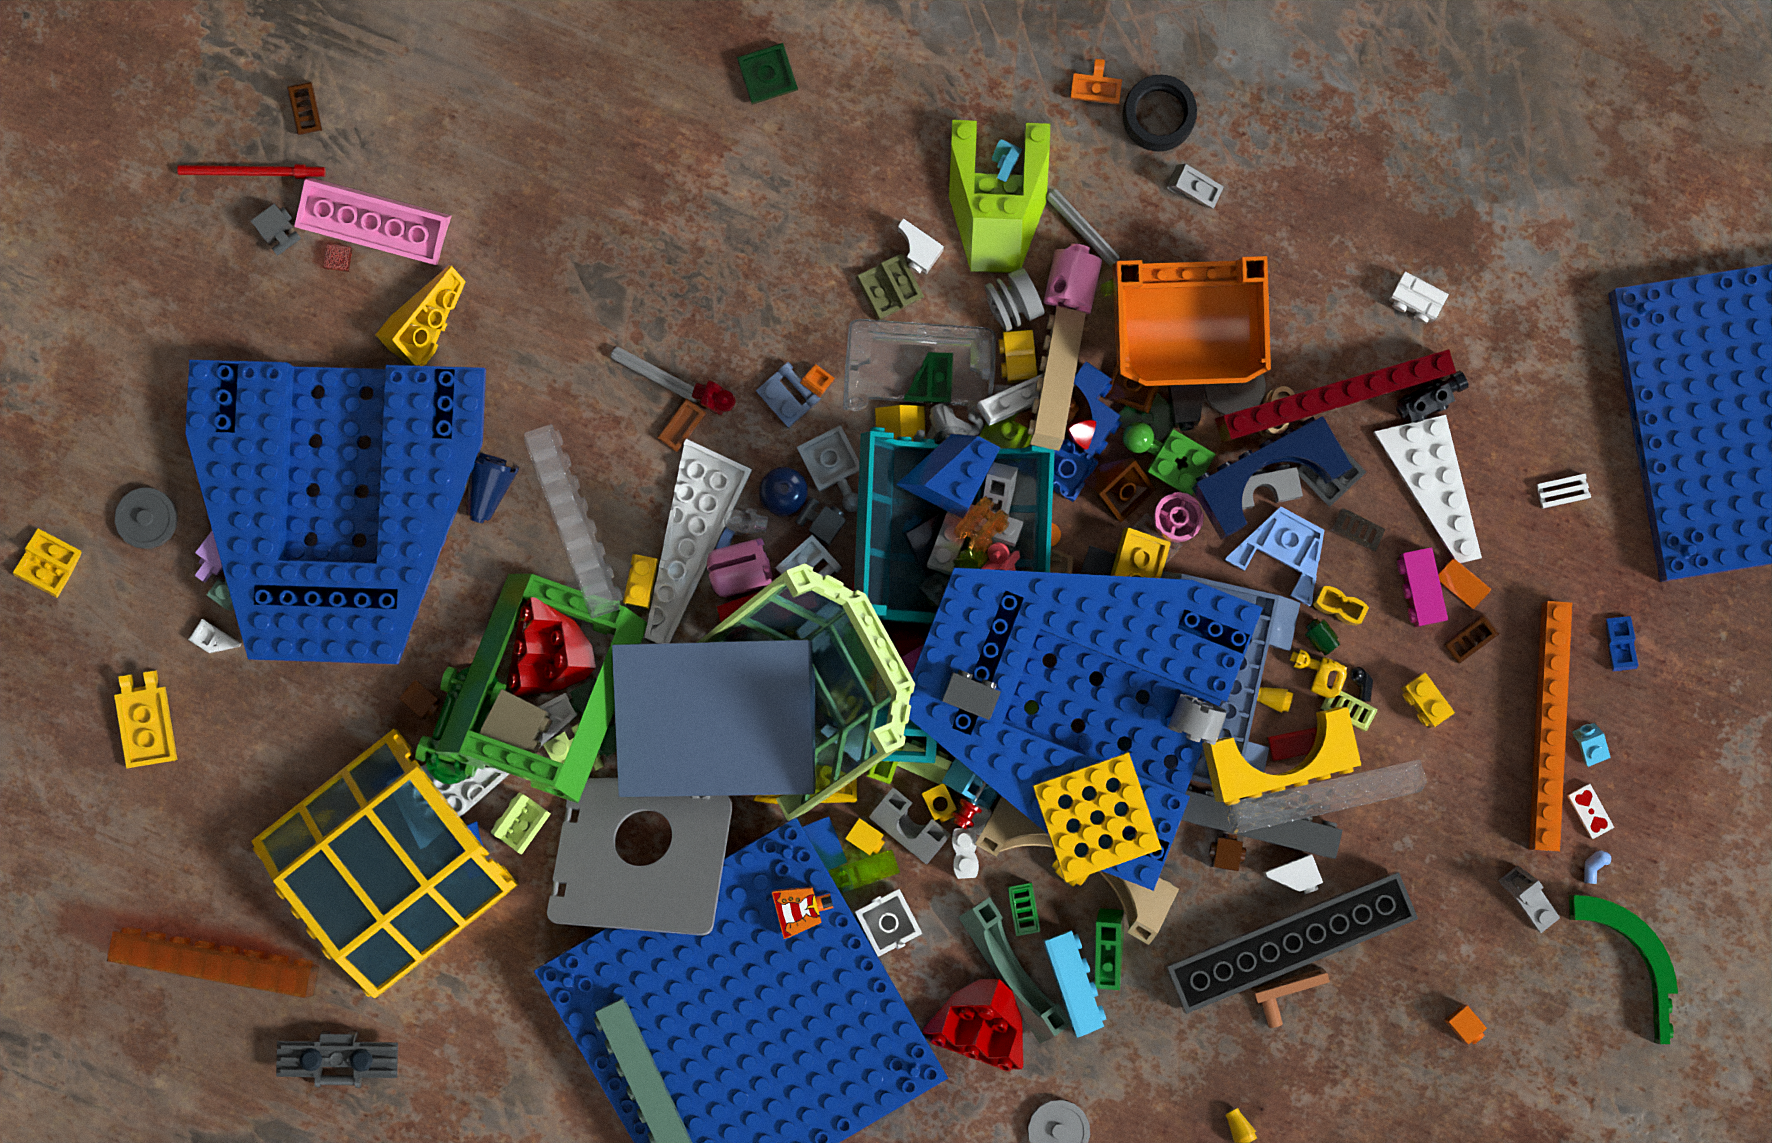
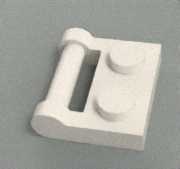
M811 535L775 568L780 574H783L786 570L804 563L815 567L824 559L828 565L818 574L830 576L834 571L837 573L842 567L820 542Z

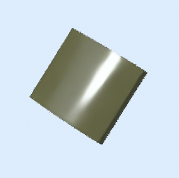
M902 254L880 263L879 266L863 272L855 278L877 321L924 298Z

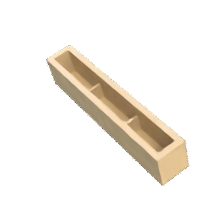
M1057 306L1054 315H1049L1047 329H1051L1050 335L1045 336L1043 350H1047L1046 356H1042L1039 370L1043 371V375L1038 377L1035 391L1039 392L1038 399L1034 398L1031 413H1035V419L1030 420L1028 434L1032 435L1031 445L1057 451L1061 448L1065 436L1086 312Z

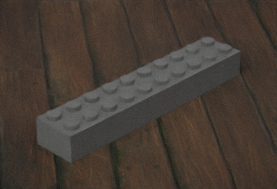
M1393 872L1165 965V968L1183 1012L1187 1014L1415 921L1418 917L1400 873Z

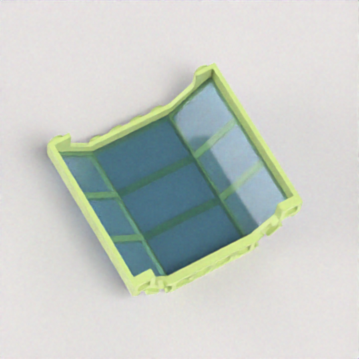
M805 563L786 570L696 642L812 641V667L815 668V794L782 795L776 798L787 821L808 812L904 745L906 737L904 736L905 724L908 723L911 709L909 700L915 686L912 677L866 594L859 590L854 592L844 587L843 582L829 575L822 576L812 571L813 567Z

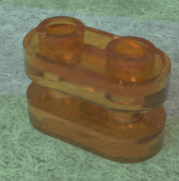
M987 496L983 497L969 511L953 531L961 540L969 536L971 540L968 546L976 553L980 550L982 552L986 551L992 544V538L997 532L999 534L1003 533L1010 524L1007 521L1009 515L1002 509L996 513L991 511L994 502ZM984 518L988 520L979 531L975 529Z

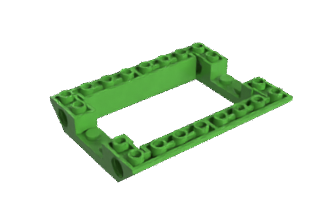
M508 574L436 753L484 770L485 765L531 781V787L579 803L615 711L612 645L641 644L647 628V622L622 605L534 574ZM531 597L539 599L544 604L561 613L592 623L593 631L605 635L607 633L614 635L564 764L472 731L523 603L526 604Z

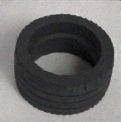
M1157 74L1142 79L1130 90L1126 97L1122 114L1125 130L1133 142L1149 151L1162 152L1179 146L1189 137L1196 123L1197 104L1193 93L1183 81L1173 76ZM1152 91H1163L1172 94L1180 101L1183 107L1184 118L1182 124L1175 132L1169 135L1157 136L1148 133L1139 125L1136 119V107L1139 100L1145 94Z

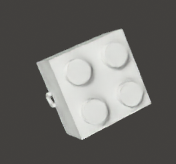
M900 889L882 898L879 896L873 899L872 903L855 911L878 957L894 948L898 950L904 947L906 942L922 934Z

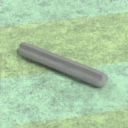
M1057 189L1049 192L1047 200L1109 266H1113L1116 261H1119L1120 256Z
M620 347L613 349L610 356L613 360L680 396L696 402L697 399L692 397L693 386Z

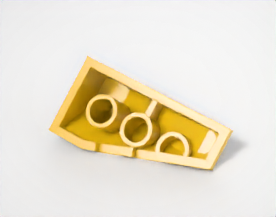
M448 265L394 312L375 335L389 351L409 365L425 366L437 350L438 345L436 342L441 331L446 329L447 324L445 321L450 310L455 308L465 285L464 279L451 265Z

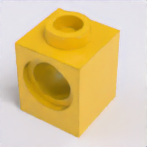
M944 783L922 793L934 821L939 819L942 823L953 818L951 814L957 809ZM943 797L946 799L947 808L944 811L934 809L933 801L935 798Z
M860 818L845 838L868 855H871L872 852L878 854L885 843L882 840L884 834Z

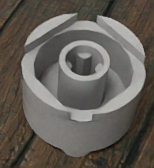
M1180 694L1168 729L1178 733L1184 731L1186 732L1185 737L1192 741L1200 742L1202 740L1215 745L1227 712L1224 708L1211 702H1203L1198 700L1197 697Z

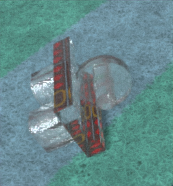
M757 509L731 510L725 515L724 523L729 530L735 531V535L745 536L766 532L768 517L757 515Z

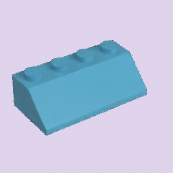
M1069 930L1043 939L1042 941L1074 1035L1078 1038L1104 1027L1102 1021L1106 1020L1102 1005L1097 1007L1094 997L1098 996L1094 981L1089 983L1086 973L1090 972V968L1086 958L1081 959L1078 949H1081L1082 945L1078 934L1073 935L1072 931Z

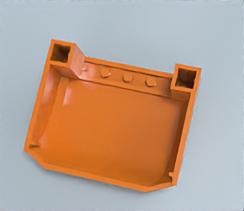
M1267 256L1241 257L1236 261L1142 264V260L1116 261L1113 264L1115 345L1117 365L1121 375L1144 386L1246 383L1271 369Z

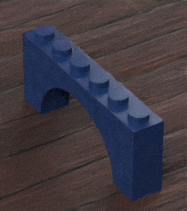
M1313 416L1303 421L1301 428L1294 430L1292 427L1281 433V438L1274 442L1271 438L1259 445L1260 450L1254 453L1248 450L1238 456L1239 461L1233 464L1228 461L1217 467L1218 472L1212 475L1207 472L1196 478L1197 483L1192 487V490L1221 540L1247 525L1242 509L1243 492L1252 474L1262 467L1278 462L1302 464L1315 471L1325 484L1353 468L1323 416L1316 420Z

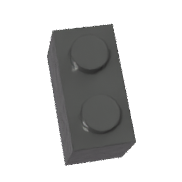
M958 670L957 674L951 672L940 701L990 720L1001 691L995 689L997 684L982 679L981 683L971 680L972 674L962 670Z

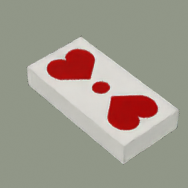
M1587 784L1567 795L1590 839H1594L1614 828L1591 784Z

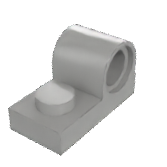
M1187 164L1176 165L1167 185V189L1183 197H1190L1209 209H1214L1224 188Z

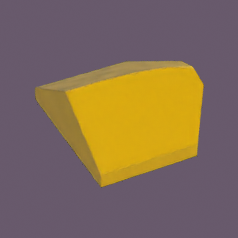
M896 405L875 408L876 427L885 428V432L894 433L893 439L897 440V437H911L913 442V438L918 430L921 429L925 432L924 406Z

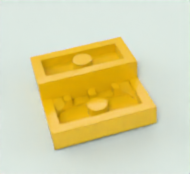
M38 528L25 547L26 552L14 569L13 575L58 598L71 576L82 551Z

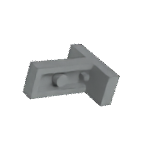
M1517 865L1498 880L1503 888L1513 895L1531 923L1540 933L1560 919L1541 891L1544 887L1539 880Z

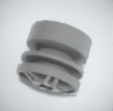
M1023 267L1008 274L1010 285L1008 287L1000 279L995 281L998 291H996L991 283L984 286L990 310L996 321L1001 324L1006 332L1012 330L1009 318L1012 319L1017 327L1021 325L1020 313H1023L1029 321L1044 315V308L1039 295Z

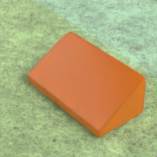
M1454 558L1450 559L1438 574L1440 583L1472 609L1491 591L1490 587Z

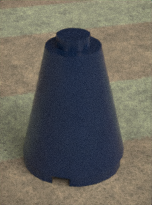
M480 453L479 457H476L475 465L468 481L466 513L470 515V520L484 523L485 520L491 519L517 475L519 466L513 463L511 468L506 465L507 460Z

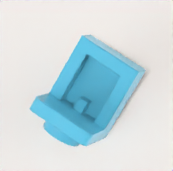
M1595 723L1583 725L1572 732L1573 737L1579 743L1583 761L1587 767L1611 758L1605 735Z

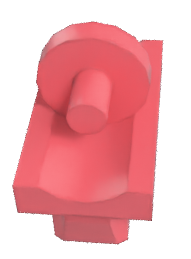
M995 542L989 546L987 550L989 560L981 569L1016 571L1015 563L1019 560L1020 553L1019 551H1014L1009 554L1005 544Z

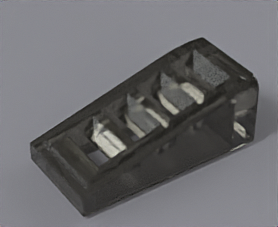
M1341 508L1330 532L1376 552L1386 529L1349 510ZM1348 518L1350 521L1346 530H1344L1342 525L1345 519ZM1354 522H1357L1359 524L1353 535L1350 533V531L1354 525ZM1363 526H1366L1368 528L1363 539H1361L1359 535ZM1372 530L1377 531L1372 543L1367 542Z

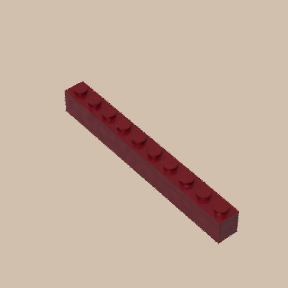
M1448 349L1216 418L1215 422L1221 442H1226L1456 373L1450 350Z

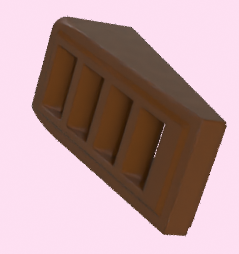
M313 82L288 86L287 89L297 134L322 131ZM308 90V96L296 98L295 93ZM310 100L311 105L308 106H297L298 102ZM313 111V115L299 116V112ZM315 120L314 125L301 126V122Z
M1483 613L1444 643V645L1460 664L1498 636L1499 632ZM1481 623L1489 632L1486 636L1478 626ZM1474 629L1481 638L1479 642L1470 633L1471 630ZM1466 635L1474 646L1469 648L1462 639L1463 636ZM1458 641L1466 651L1464 654H1461L1456 648L1455 642Z

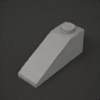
M993 463L986 477L982 508L1008 516L1015 489L1017 467ZM977 535L976 539L978 541L990 544L998 542L980 535Z

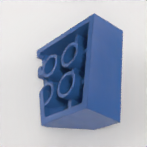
M951 434L901 479L897 485L964 519L1001 447L979 436Z

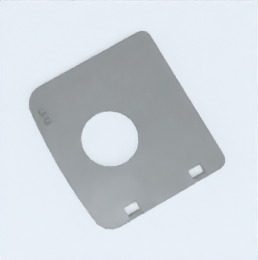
M588 778L579 803L569 800L566 802V813L561 830L552 891L547 909L548 918L556 924L690 935L709 934L714 927L731 820L732 802L729 796L619 797L618 778ZM572 810H579L577 823L570 822ZM640 811H653L664 816L671 826L672 840L670 847L665 855L655 863L646 866L628 864L619 857L616 851L615 837L617 830L630 815ZM559 884H566L564 897L557 896Z

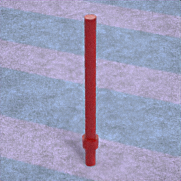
M295 164L294 167L178 165L177 167L178 175L294 176L295 179L325 177L326 175L325 167H306V164Z

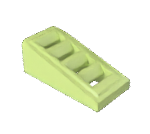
M1341 691L1338 695L1340 699L1335 707H1342L1344 701L1347 700L1349 701L1347 707L1350 713L1354 705L1358 706L1353 718H1351L1352 726L1363 732L1367 731L1378 709ZM1325 698L1320 709H1331L1330 706L1334 698ZM1364 709L1367 713L1361 723L1358 719Z

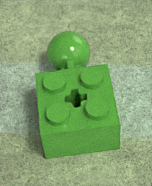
M1133 422L1123 432V443L1128 450L1134 453L1148 451L1154 455L1146 470L1147 472L1189 495L1193 494L1192 487L1197 483L1196 478L1205 474L1216 455L1172 428L1163 443L1154 438L1152 428L1144 422ZM1185 456L1187 465L1177 469L1178 464L1175 462V459H1181Z

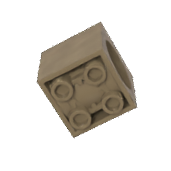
M501 689L479 734L537 754L541 746V742L538 740L542 733L546 734L553 722L550 719L552 714Z

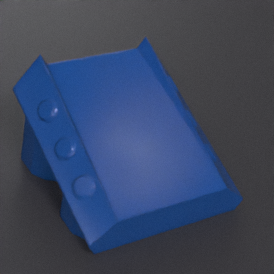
M1064 439L1060 450H1054L1053 490L1074 502L1085 485L1083 481L1094 471L1098 460L1077 448L1070 440ZM1038 459L1029 468V475L1036 480Z

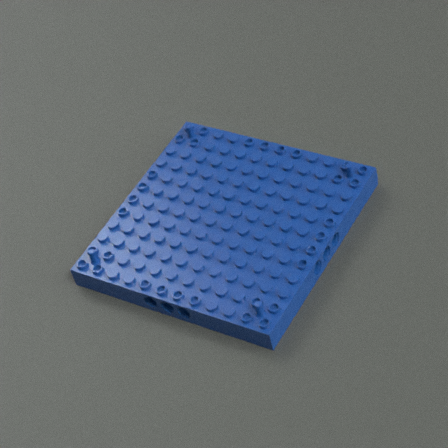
M1772 264L1614 289L1608 295L1660 582L1772 565Z
M797 817L782 823L724 858L714 927L709 934L690 935L603 928L536 967L534 970L634 1143H651L647 1134L650 1132V1128L647 1122H641L637 1113V1109L640 1107L636 1099L633 1101L630 1099L626 1090V1086L629 1085L625 1076L620 1077L615 1066L618 1060L614 1053L609 1054L604 1043L607 1040L604 1030L599 1032L593 1019L596 1017V1009L622 997L625 998L692 1143H840L948 1079L947 1074ZM813 887L815 897L830 893L834 908L819 912L822 923L789 938H783L772 890Z

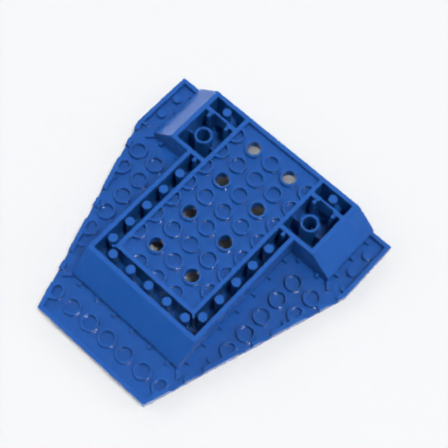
M189 360L185 434L249 660L399 665L412 625L419 613L420 604L425 597L438 563L439 554L442 547H444L450 526H452L466 489V483L470 473L473 471L474 462L483 444L486 368L386 365V369L294 367L288 362ZM316 386H323L325 390L323 397L320 399H315L312 395L313 389ZM366 387L373 389V396L369 400H363L361 397V392ZM314 435L322 437V444L318 448H313L310 445V439ZM363 436H369L371 439V445L367 449L359 447V440ZM314 483L318 484L320 487L319 494L315 497H310L308 487ZM361 485H366L369 489V493L365 498H359L356 494L357 488ZM313 532L317 535V543L313 546H308L305 538L309 533ZM359 534H364L367 540L366 544L361 548L356 547L354 544L355 537Z
M953 568L911 675L915 686L909 700V705H911L909 719L1047 834L1048 831L1032 785L1128 752L1162 849L1101 871L1154 891L1190 796L1185 793L1202 752V743H1204L1202 740L1195 742L1186 738V732L1184 731L1178 733L1168 729L1180 694L1197 697L1200 701H1208L1218 706L1221 701L1227 702L1263 607L1195 580ZM1047 653H1052L1056 658L1055 665L1050 668L1045 667L1042 662L1044 655ZM958 670H962L972 674L971 680L981 683L982 679L997 684L995 689L1001 691L990 720L940 701L951 672L957 674ZM1095 671L1102 675V682L1097 686H1093L1089 682L1090 674ZM1142 689L1146 690L1149 698L1146 703L1139 704L1135 698L1136 693ZM1034 700L1038 705V709L1034 714L1029 715L1025 712L1024 705L1027 701ZM1076 718H1080L1084 722L1083 730L1078 733L1071 729V722ZM1123 736L1130 739V747L1125 751H1121L1117 746L1119 738ZM1172 754L1176 757L1177 763L1175 767L1168 769L1164 765V758ZM1117 778L1107 780L1106 788L1109 792L1118 790L1119 781ZM1087 786L1083 789L1082 797L1085 800H1092L1095 797L1096 792L1092 786ZM1067 794L1061 795L1058 799V805L1062 809L1070 807L1072 803L1071 797ZM1118 802L1114 807V812L1117 816L1125 815L1128 810L1125 802ZM1095 810L1090 815L1091 822L1096 825L1100 824L1104 819V815L1100 810ZM1072 818L1068 820L1066 824L1068 832L1075 833L1079 830L1080 823L1077 819ZM1126 826L1123 829L1122 836L1125 840H1131L1135 837L1136 831L1133 826ZM1103 834L1099 837L1098 844L1101 848L1105 849L1111 845L1112 839L1110 835ZM1081 842L1075 846L1074 852L1076 856L1083 857L1087 854L1088 847L1085 843Z

